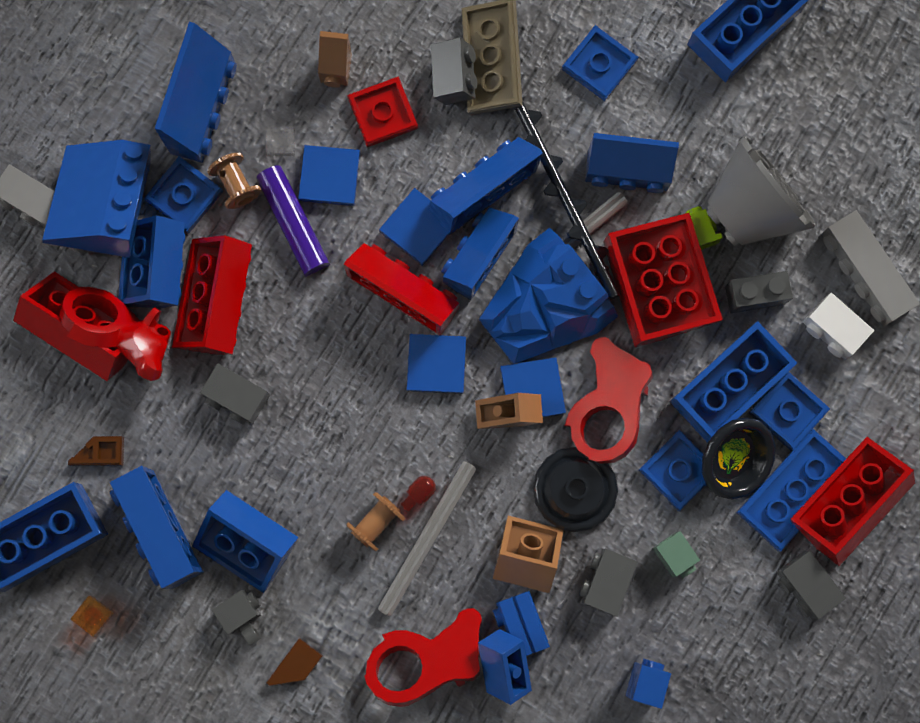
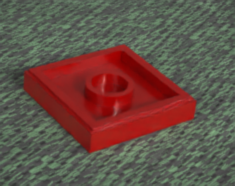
M399 76L347 95L367 147L418 129L417 121Z

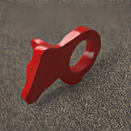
M79 287L67 293L60 305L62 307L59 317L62 325L69 332L67 334L68 338L91 347H116L133 363L139 376L149 381H154L161 377L162 361L169 343L171 331L167 326L158 324L161 314L160 310L153 308L145 319L140 321L120 299L106 290L94 287ZM81 304L99 306L112 315L114 322L105 326L88 324L74 313L73 308Z
M601 337L595 339L590 350L596 363L597 389L585 395L573 405L568 413L565 426L571 428V438L578 451L588 457L589 460L605 464L619 461L626 457L634 448L639 432L641 396H648L649 389L647 385L653 376L652 369L648 363L640 361L633 355L618 348L609 338ZM602 410L618 412L622 416L625 426L621 440L615 446L605 450L589 447L584 439V428L588 419L593 414Z
M474 608L462 610L449 627L431 640L407 630H394L382 634L384 641L373 649L367 660L366 675H364L366 684L377 699L390 706L405 707L423 699L450 681H454L458 687L465 685V681L475 680L480 675L478 642L482 623L481 614ZM397 651H409L417 655L422 663V672L417 683L403 691H391L385 688L378 678L379 666L388 655Z

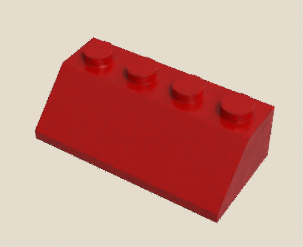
M226 235L192 239L172 348L214 355H233L238 322L241 317L242 299L246 289L248 265L251 261L252 244Z
M363 243L345 261L343 265L348 278L438 335L443 334L459 310V303L456 301L457 297L446 289H443L442 292L432 286L434 282L422 274H419L417 277L409 271L410 267L399 259H396L394 262L385 256L387 253L375 244H372L370 247Z
M55 271L20 296L13 321L102 379L108 381L125 366L128 359L116 347L86 346L67 337L69 332L62 325L59 317L62 307L60 305L69 291L79 287ZM81 304L73 308L74 313L88 324L105 326L114 322L112 315L99 306Z
M866 437L791 518V522L817 550L840 566L915 484L914 470L869 437Z

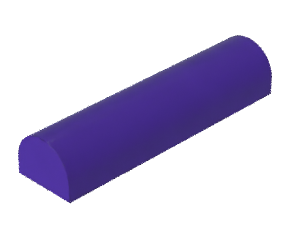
M280 165L272 166L259 173L256 179L304 276L307 277L330 266Z

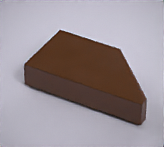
M93 436L74 457L68 460V465L123 466L124 437Z
M299 638L266 683L270 686L306 680L323 655Z

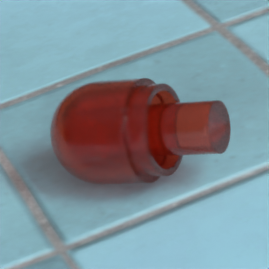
M429 476L418 477L408 487L409 489L406 492L409 495L401 503L402 507L409 512L417 503L420 506L426 503L435 493L436 484L434 480Z

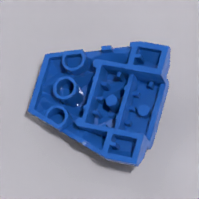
M548 228L525 247L519 260L512 267L500 289L497 290L478 320L509 360L515 364L595 335L615 320L618 314L608 300V293L569 244H565L551 228Z

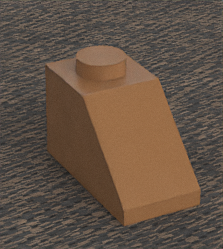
M320 31L318 64L320 83L333 88H338L341 85L348 86L352 57L349 35Z
M513 393L475 400L477 429L522 427L543 423L541 394Z

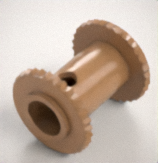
M241 153L225 155L213 162L207 170L209 176H219L230 196L225 202V206L228 209H236L250 203L261 192V188L258 185L249 186L238 166L243 160Z
M375 492L373 495L379 501L374 508L368 512L356 527L349 522L346 525L351 530V534L367 548L370 547L377 551L378 548L373 544L375 539L396 516L402 521L405 520V517L391 501Z

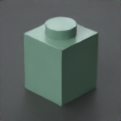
M681 531L675 532L652 548L672 577L680 575L682 578H685L697 569L694 564L700 561Z

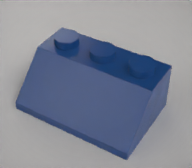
M594 133L588 149L585 182H591L596 187H607L608 184L619 185V188L623 190H635L636 187L647 188V191L650 193L667 191L672 183L679 142Z
M488 208L485 214L480 212L472 224V227L475 229L470 237L465 235L457 247V250L460 252L454 260L450 258L441 271L444 274L443 283L469 300H472L515 235L519 218L493 208Z
M157 215L138 220L130 258L122 257L118 299L127 307L167 308L178 306L181 296L180 279L183 269L182 254L185 242V222Z
M226 490L208 509L192 546L264 593L285 563L299 537Z

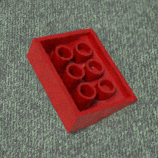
M690 212L608 233L603 243L604 247L609 251L607 257L616 287L620 293L619 297L635 348L662 341L723 320Z

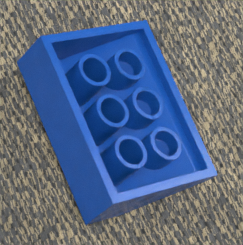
M193 22L188 24L155 130L171 155L203 163L205 155L208 156L212 148V139L210 138L213 129L217 130L221 117L219 109L221 104H225L227 101L229 89L226 87L229 78L233 79L235 76L237 63L234 61L231 51Z
M127 140L67 145L42 243L130 258L151 164V145Z

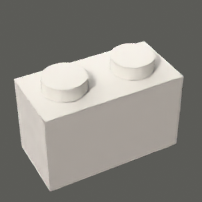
M833 293L827 295L803 321L810 335L817 339L821 338L828 344L827 348L833 355L843 359L852 356L875 331Z

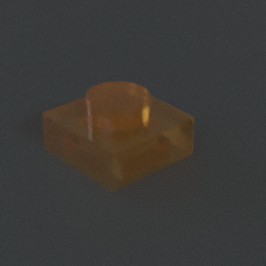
M89 595L72 616L71 620L91 636L96 637L114 612L92 595Z

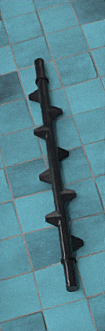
M522 100L523 106L515 107L514 109L528 135L525 141L540 148L543 152L540 161L550 179V183L543 192L547 196L559 197L573 225L567 236L581 241L596 271L595 275L599 277L605 291L608 293L609 299H615L620 293L608 271L609 267L603 261L609 251L606 247L594 244L580 216L587 203L585 200L571 198L557 170L563 160L561 157L549 154L535 126L541 119L542 113L540 111L527 110Z

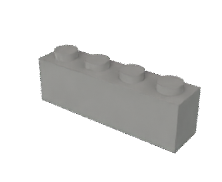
M9 164L0 177V207L9 212L14 208L21 213L19 217L30 225L35 226L36 223H39L46 227L55 191ZM71 248L79 254H82L83 251L90 255L94 253L93 251Z
M857 210L829 226L822 233L826 248L830 252L835 253L839 259L841 270L854 281L857 294L861 298L866 299L871 307L870 312L876 321L886 326L920 304Z

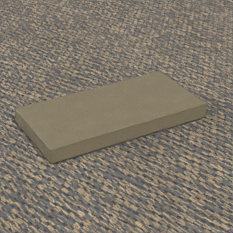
M498 0L462 8L463 40L473 46L476 54V60L473 62L474 74L477 78L476 99L467 100V113L476 115L523 106L516 0Z

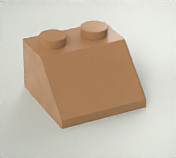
M508 515L493 579L550 593L557 571L563 529Z

